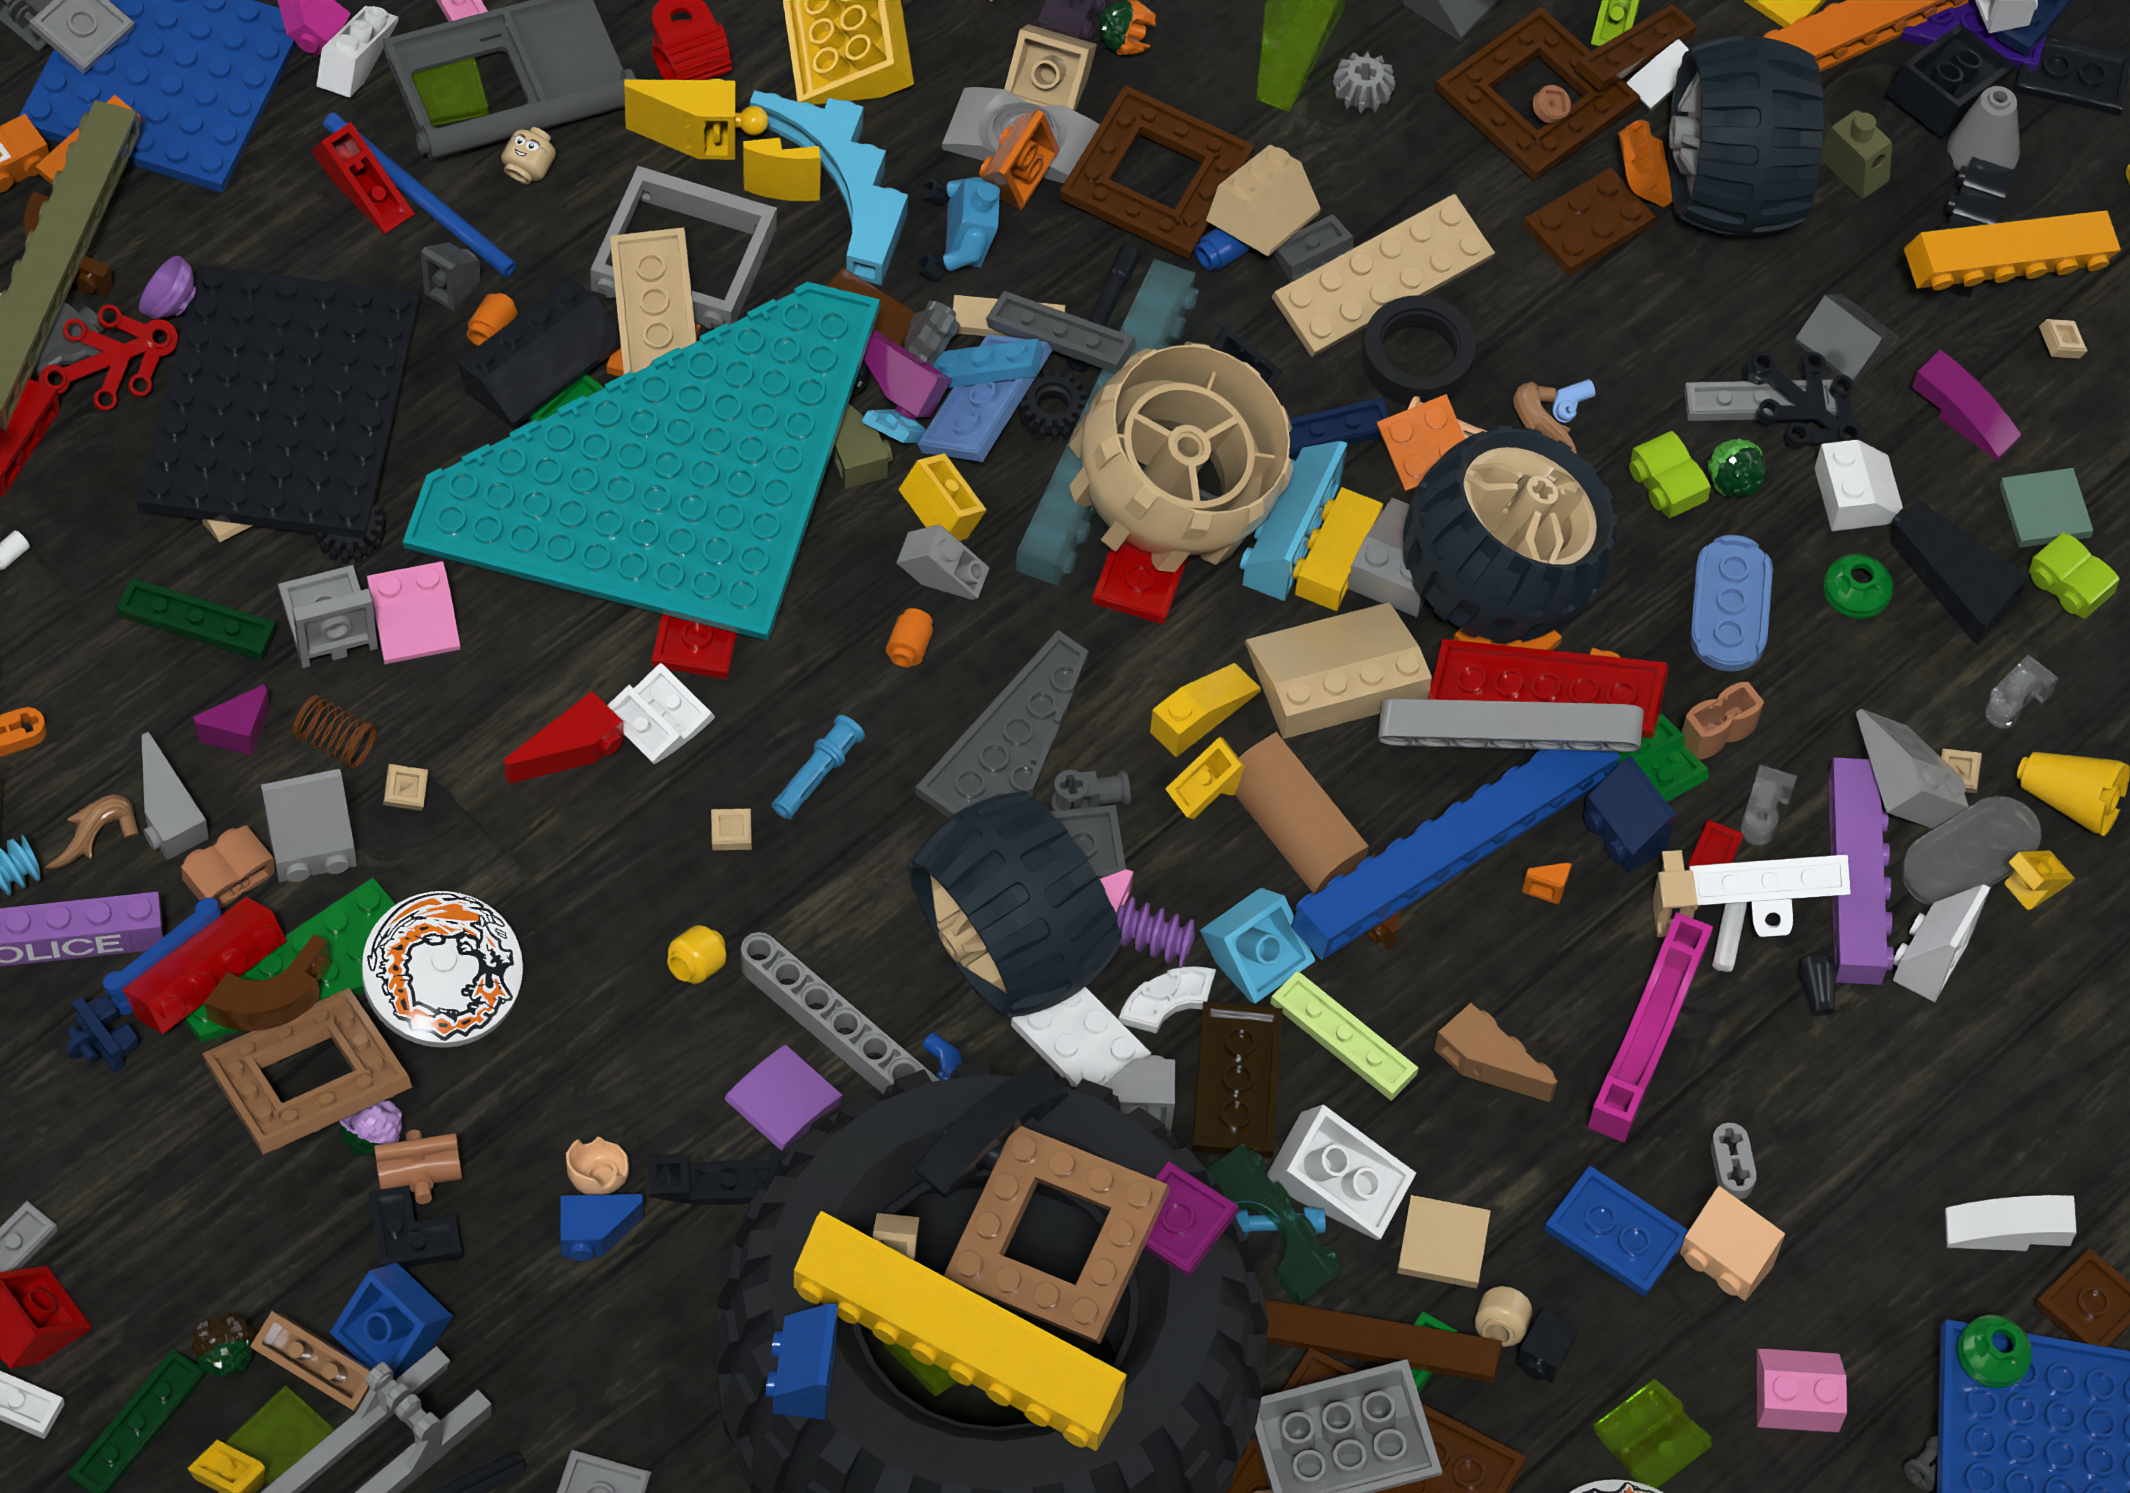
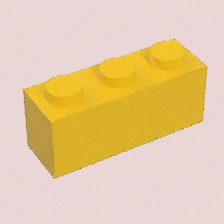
M1341 487L1335 500L1328 499L1321 516L1324 523L1321 529L1314 528L1309 538L1307 549L1310 552L1306 559L1300 557L1297 566H1295L1292 578L1297 580L1295 595L1334 611L1338 610L1348 590L1351 565L1366 535L1381 515L1383 503Z

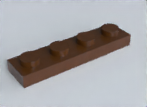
M1671 4L1579 58L1575 70L1595 88L1602 91L1649 63L1676 40L1679 39L1681 42H1684L1693 37L1698 25L1674 4Z

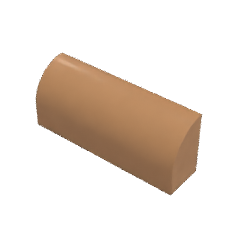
M1277 732L1255 744L1239 757L1245 768L1235 796L1315 895L1324 890L1328 883L1336 876L1341 874L1345 876L1367 857L1369 847Z

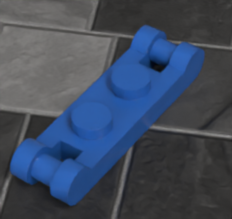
M205 898L196 904L195 913L171 930L122 971H114L105 976L103 986L107 994L112 997L111 1002L118 1014L127 1015L133 1012L122 991L124 987L221 916V908L216 899Z

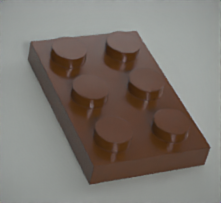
M1610 167L1525 217L1523 226L1560 268L1570 276L1654 226L1656 216Z

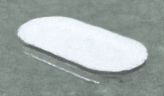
M1992 796L1982 799L1925 834L1909 847L1903 862L1902 874L1904 884L1917 900L1930 906L1934 902L1982 884L1991 887L2016 871L2008 862L2018 852L2037 850L2041 841L2039 820L2028 806L2016 799L2005 796Z

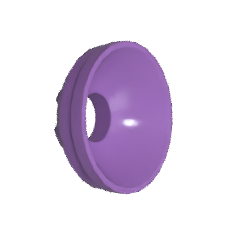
M173 256L162 264L142 293L139 311L151 319L180 315L193 299L196 292L190 264L180 256Z

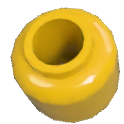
M701 925L693 926L679 935L668 947L667 963L672 974L681 981L693 984L706 981L721 970L726 963L727 953L723 937L717 931Z

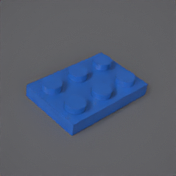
M1592 1166L1587 1168L1547 1221L1544 1228L1546 1233L1643 1297L1647 1296L1681 1250L1685 1236L1689 1232L1688 1229Z

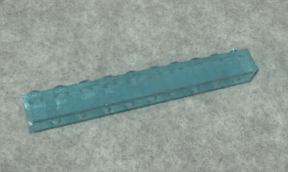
M1157 259L1153 260L1120 330L1121 333L1135 338L1136 347L1130 357L1145 348L1160 350L1171 347L1169 345L1172 339L1180 338L1186 321L1183 315L1186 309L1192 311L1199 290L1194 288L1196 273ZM1102 369L1076 426L1089 410L1091 402L1102 385L1116 373ZM1071 437L1017 550L1016 571L1057 586L1064 573L1070 574L1077 559V553L1074 552L1078 543L1084 544L1089 535L1091 523L1088 520L1091 514H1098L1094 506L1083 507L1074 502L1069 485L1082 469L1081 459L1076 456L1069 446Z

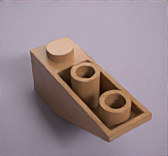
M1470 1003L1438 1031L1434 1050L1461 1075L1543 1101L1550 1102L1553 1099L1558 1081L1555 1079L1551 1069L1544 1063H1537L1528 1055L1523 1044L1517 1038L1507 1036L1497 1026L1495 1019L1488 1012L1480 1011Z

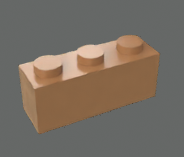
M271 1311L250 1346L353 1411L357 1412L370 1389L366 1384V1376L372 1370L371 1368L283 1314Z

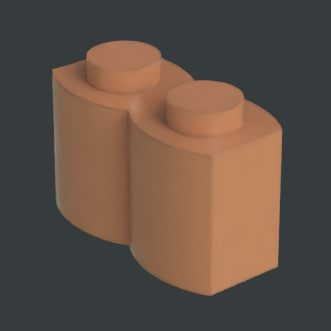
M1740 682L1726 688L1719 695L1718 699L1706 700L1695 705L1687 713L1681 732L1685 736V747L1698 759H1705L1718 753L1726 742H1735L1747 737L1755 730L1758 724L1764 701L1749 682Z
M246 825L238 829L231 828L220 835L214 846L191 852L181 866L182 879L199 901L205 898H214L222 909L238 898L243 892L255 888L275 873V862L272 855Z

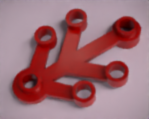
M105 305L97 314L98 324L104 329L117 328L137 338L127 343H121L87 329L85 324L79 319H70L64 324L62 329L64 339L70 343L80 342L102 351V353L64 368L59 365H49L41 371L38 383L57 390V395L60 396L67 390L69 382L109 367L101 389L93 397V405L98 411L109 412L116 405V391L129 359L144 353L138 373L132 376L128 382L129 393L135 398H143L148 395L152 388L150 379L159 357L169 355L177 345V331L171 323L162 319H155L144 324L122 315L120 310L114 305ZM105 311L113 312L116 316V321L113 323L105 322L102 318V313ZM77 325L81 329V335L78 337L70 336L67 332V327ZM154 332H162L166 337V341L162 344L156 343L152 338ZM51 373L58 374L61 377V384L57 386L51 385L48 382V375ZM135 380L145 382L146 390L144 392H138L134 389L133 382ZM101 394L109 395L112 400L111 405H101L98 401V396Z

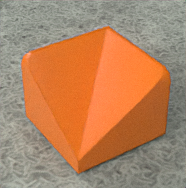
M1561 863L1528 868L1522 892L1554 904H1559L1572 864Z

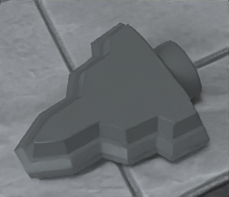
M929 301L924 311L913 315L909 324L910 329L905 338L904 348L933 366L937 357L944 352L950 339L956 334L960 326L955 318L956 312L940 302Z
M65 302L63 303L30 378L38 377L41 371L49 365H72L102 353V351L80 342L70 343L62 335L64 324L73 318L81 320L87 329L101 334L104 328L98 324L97 314L93 310L85 306L77 312L72 306ZM77 325L67 327V332L70 336L78 337L81 335V329Z

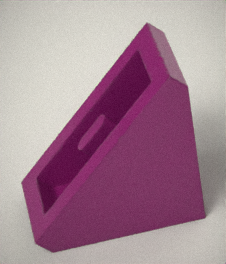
M264 684L194 716L195 732L199 742L253 755L270 711L268 692Z

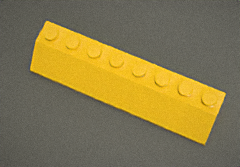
M820 1211L816 1217L794 1269V1288L797 1289L802 1298L813 1304H819V1302L823 1304H838L837 1315L842 1320L850 1324H857L858 1322L871 1329L879 1340L887 1344L893 1345L897 1343L910 1350L911 1355L921 1363L926 1365L934 1363L947 1370L948 1374L960 1384L966 1386L975 1385L986 1391L987 1396L997 1404L1002 1406L1010 1404L1023 1411L1025 1416L1034 1424L1042 1427L1051 1426L1062 1432L1064 1438L1071 1444L1082 1448L1088 1446L1097 1451L1122 1410L1127 1374L825 1212Z

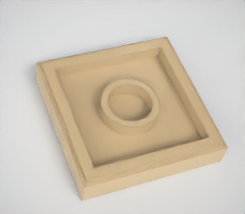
M1411 1195L1397 1273L1477 1288L1491 1210Z

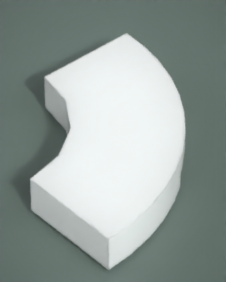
M1206 967L1175 968L1168 970L1166 974L1158 976L1149 982L1145 981L1127 999L1121 1010L1119 1021L1123 1025L1157 1034L1163 1021L1175 1012L1189 1008H1203V1001H1208L1216 969Z

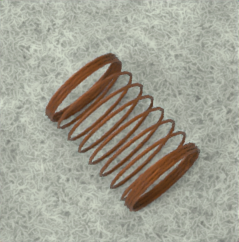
M316 694L311 696L301 707L294 721L292 733L293 737L299 740L305 739L306 744L313 742L314 748L320 746L321 752L327 750V755L331 756L334 754V759L338 760L341 758L343 764L346 763L347 766L355 768L363 762L371 750L376 737V726L369 722L364 723L363 719H357V716L354 714L350 715L348 711L343 712L341 707L336 708L335 704H329L326 699L323 700L322 697ZM318 699V702L310 709V711L305 716L297 736L298 727L304 713L311 705V703ZM323 701L327 702V705L324 706V707H323ZM317 705V709L311 722L309 723L307 728L300 734L306 718ZM329 705H333L334 709L329 712ZM328 706L326 716L318 726L313 740L308 743V735L315 727L321 711ZM336 709H340L342 712L336 716ZM335 710L334 719L324 732L321 743L318 746H314V741L322 731L327 717ZM344 713H348L349 716L343 720ZM342 714L341 723L334 731L328 747L322 750V743L329 735L334 721ZM351 717H355L356 720L350 724ZM349 718L348 727L340 737L335 751L329 754V747L335 741L344 721ZM361 720L363 724L357 728L358 721ZM356 722L355 731L347 741L342 755L336 758V751L342 745L351 725ZM371 728L370 737L364 751L351 764V758L358 750L364 733ZM347 752L346 761L344 762L343 756Z

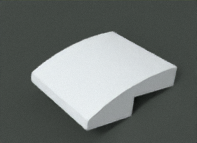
M662 663L655 667L634 689L628 685L607 705L623 720L624 735L653 764L658 763L675 752L715 718L712 712Z

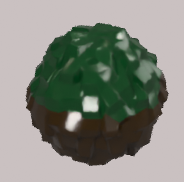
M228 1313L227 1316L218 1315L205 1322L195 1323L192 1350L198 1357L197 1361L200 1368L215 1377L228 1374L237 1375L239 1372L245 1371L252 1360L255 1350L250 1346L257 1334L255 1330L249 1327L246 1320H243L237 1313Z

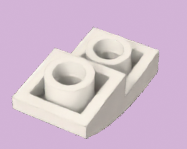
M1679 39L1658 54L1627 82L1641 96L1640 101L1650 112L1675 90L1678 68H1680L1684 53L1689 50Z

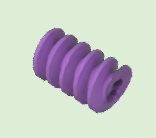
M1131 896L1125 905L1120 906L1117 912V922L1122 932L1121 946L1127 947L1135 939L1136 952L1141 953L1149 944L1150 957L1157 958L1165 950V963L1171 964L1179 956L1180 968L1184 967L1196 934L1194 932V920L1190 919L1182 928L1179 926V914L1175 913L1169 922H1166L1164 908H1160L1154 916H1150V903L1146 902L1137 911L1135 910V898Z

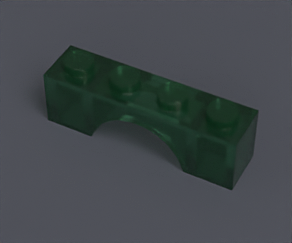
M1242 1143L1210 1166L1207 1171L1219 1183L1224 1196L1237 1204L1239 1209L1258 1212L1267 1217L1276 1226L1283 1242V1258L1274 1278L1294 1304L1303 1306L1338 1280L1341 1274L1338 1267L1341 1266V1263L1328 1246L1322 1248L1313 1235L1316 1234V1230L1310 1220L1302 1213L1298 1216L1289 1205L1291 1197L1283 1185L1278 1181L1273 1184L1264 1170L1267 1167L1261 1156L1254 1149L1248 1151Z

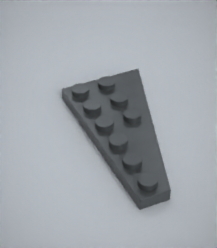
M1057 630L915 787V795L948 818L976 802L1002 794L1025 791L1033 797L1087 662L1089 651Z

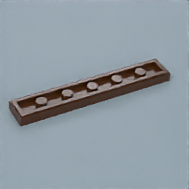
M1264 1299L1269 1322L1266 1335V1343L1302 1350H1309L1311 1347L1325 1354L1381 1364H1390L1408 1359L1410 1369L1495 1383L1502 1352L1501 1340Z

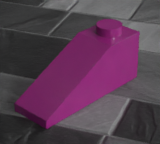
M873 329L863 359L885 396L896 403L897 407L895 410L912 420H915L916 417L931 418L952 378Z

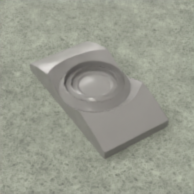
M970 87L964 88L943 140L942 149L985 161L988 156L993 157L999 148L1000 136L1007 126H1013L1016 119L1022 115L1040 110L1045 114L1060 148L1059 153L1043 178L1064 183L1100 124L1065 106H1040L1026 102L1006 89Z

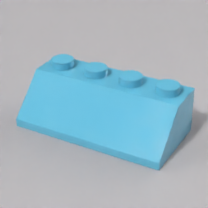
M1336 441L1303 447L1296 461L1290 459L1294 470L1289 485L1279 496L1268 519L1256 528L1254 539L1257 542L1254 548L1247 547L1241 559L1240 568L1244 570L1242 585L1285 601L1295 581L1292 578L1295 566H1297L1300 557L1306 558L1309 551L1307 544L1314 528H1320L1323 522L1321 516L1329 498L1334 499L1341 485L1348 443Z

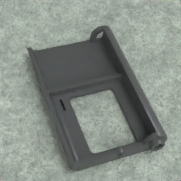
M529 0L383 39L387 61L417 130L415 137L418 149L422 155L427 154L430 160L510 139L513 133L520 129L530 131L532 127L543 130L624 108V79L636 80L630 68L623 70L594 0ZM496 51H504L508 54L527 98V104L441 128L432 126L411 77L413 74Z

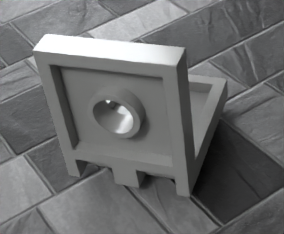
M353 565L278 584L280 597L302 668L310 667V658L331 653L332 660L348 657V648L368 644L370 651L378 649L371 595L369 589H360Z

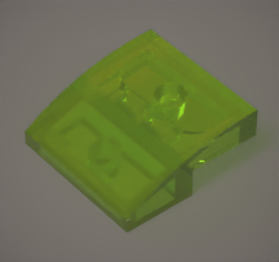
M1653 1379L1593 1425L1594 1431L1626 1470L1639 1483L1655 1489L1712 1447L1711 1436L1683 1413L1682 1402L1656 1379Z

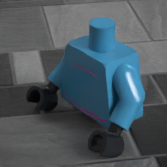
M981 177L949 181L946 186L932 178L925 180L923 185L932 191L928 195H923L922 198L937 206L943 205L949 197L950 200L947 212L946 250L943 259L938 260L930 253L922 255L918 262L924 268L918 272L928 280L935 282L941 279L945 269L953 271L966 265L980 268L997 232L1000 188Z

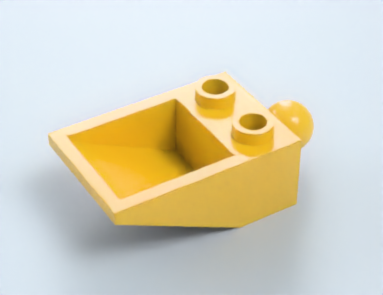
M624 79L626 129L697 159L735 160L736 128H741L749 135H758L764 132L768 126L767 113L761 107L749 106L741 113H736L735 81H724L722 79Z

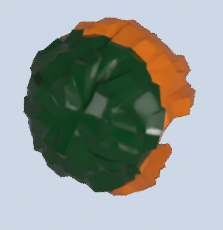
M1137 0L1121 1L1110 5L1109 8L1105 9L1104 13L1100 14V32L1102 33L1103 41L1109 49L1114 50L1118 55H1134L1150 48L1149 44L1138 42L1145 36L1146 26L1144 24L1156 26L1155 13L1151 12L1145 5Z

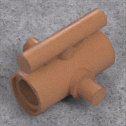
M410 1130L406 1133V1141L374 1146L381 1190L409 1185L410 1190L415 1193L416 1202L426 1204L432 1200L431 1189L435 1183L462 1179L456 1133L422 1138L421 1131Z

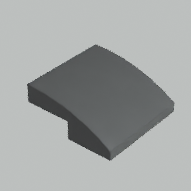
M1332 214L1299 230L1273 253L1288 279L1293 282L1354 249L1353 235Z

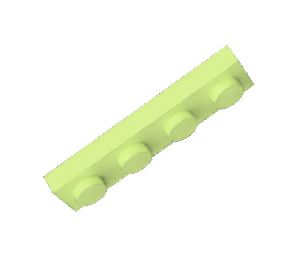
M1296 971L1272 995L1270 1004L1275 1008H1283L1282 1013L1389 1100L1392 1101L1417 1075L1418 1067L1299 971Z

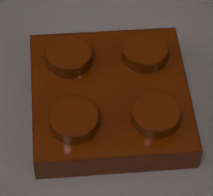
M2089 1248L2038 1298L2035 1307L2075 1342L2110 1347L2130 1327V1282Z

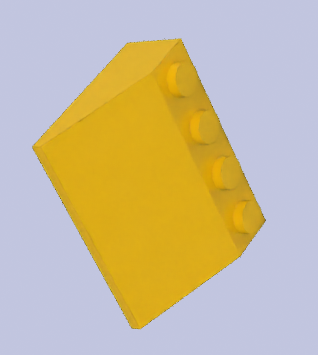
M783 0L798 102H808L816 105L827 103L828 98L840 101L882 98L914 85L901 0Z

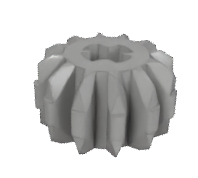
M1368 51L1363 57H1359L1353 52L1349 60H1341L1338 70L1334 74L1333 84L1334 88H1336L1337 100H1345L1346 109L1357 106L1360 114L1366 107L1376 112L1379 104L1387 105L1392 91H1394L1395 80L1392 76V65L1384 64L1382 55L1373 59Z

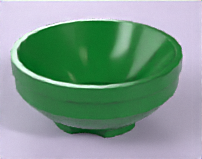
M1849 554L1837 559L1830 566L1824 578L1823 590L1828 603L1840 614L1856 619H1866L1878 615L1888 606L1892 597L1893 582L1888 569L1877 559L1863 554ZM1858 568L1865 569L1872 575V580L1868 583L1856 582L1852 578L1851 572Z
M2000 1315L1981 1316L1969 1323L1958 1339L1957 1351L1962 1367L1972 1379L1983 1386L1990 1388L2011 1387L2023 1378L2032 1362V1346L2027 1334L2016 1322ZM1997 1333L2008 1336L2012 1342L2013 1350L2009 1353L1998 1351L1993 1345L1992 1336Z

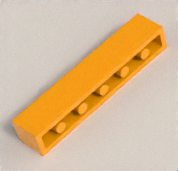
M2108 211L1921 232L1904 248L1917 289L1932 287L1933 290H1942L1959 283H1964V286L1969 287L1980 284L1984 280L1995 279L1997 283L2009 281L2016 276L2024 275L2028 279H2034L2049 272L2065 275L2081 268L2097 271L2107 267L2109 260L2121 250Z

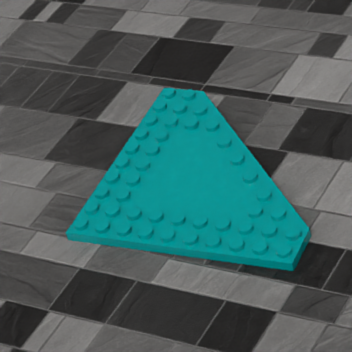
M806 282L794 288V293L778 301L772 299L747 312L748 316L730 325L725 323L701 335L699 341L683 349L678 347L652 360V365L634 374L630 371L605 384L604 389L588 397L583 395L557 408V413L539 422L536 419L510 432V437L492 446L488 443L461 457L462 461L444 470L439 468L427 474L402 542L404 548L769 641L881 307L880 299Z

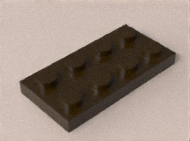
M1203 1001L1192 1152L1273 1159L1283 1008Z

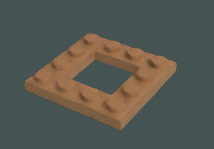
M350 988L316 1002L305 1013L289 1023L271 1029L251 1031L202 1053L207 1067L262 1155L412 1088L408 1074ZM332 1038L353 1072L281 1103L260 1069Z
M1021 1126L1008 1137L943 1276L980 1296L1100 1344L1171 1189L1168 1184ZM1038 1182L1110 1210L1076 1285L1004 1256Z

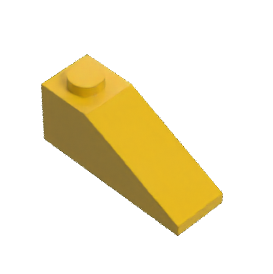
M1233 663L1179 688L1156 706L1152 711L1150 733L1175 757H1178L1261 691V687L1237 664Z

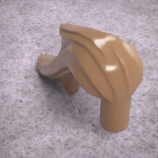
M1534 382L1524 383L1519 386L1514 394L1513 403L1526 429L1531 428L1541 431L1542 435L1555 441L1561 440L1572 447L1571 451L1577 454L1575 445L1568 435L1570 428L1559 424L1553 419L1540 402L1553 403L1556 397V389L1538 386Z
M110 795L100 798L68 818V821L77 823L75 836L67 849L47 864L45 868L49 870L62 868L84 854L89 859H92V847L99 830L109 822H120L124 839L138 836L139 831L134 817L133 805L127 798L121 795Z

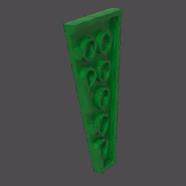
M371 878L285 936V943L239 978L250 981H262L276 977L291 965L312 935L315 934L327 941L330 959L328 970L318 980L320 998L316 1002L347 988H350L355 996L365 993L362 981V960L367 939L379 919L396 904L376 880ZM205 1003L182 1019L201 1043L242 1031L226 1028L207 1019Z

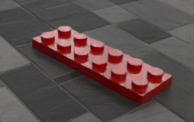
M1442 639L1428 700L1634 705L1644 710L1641 737L1654 738L1669 668L1667 662Z

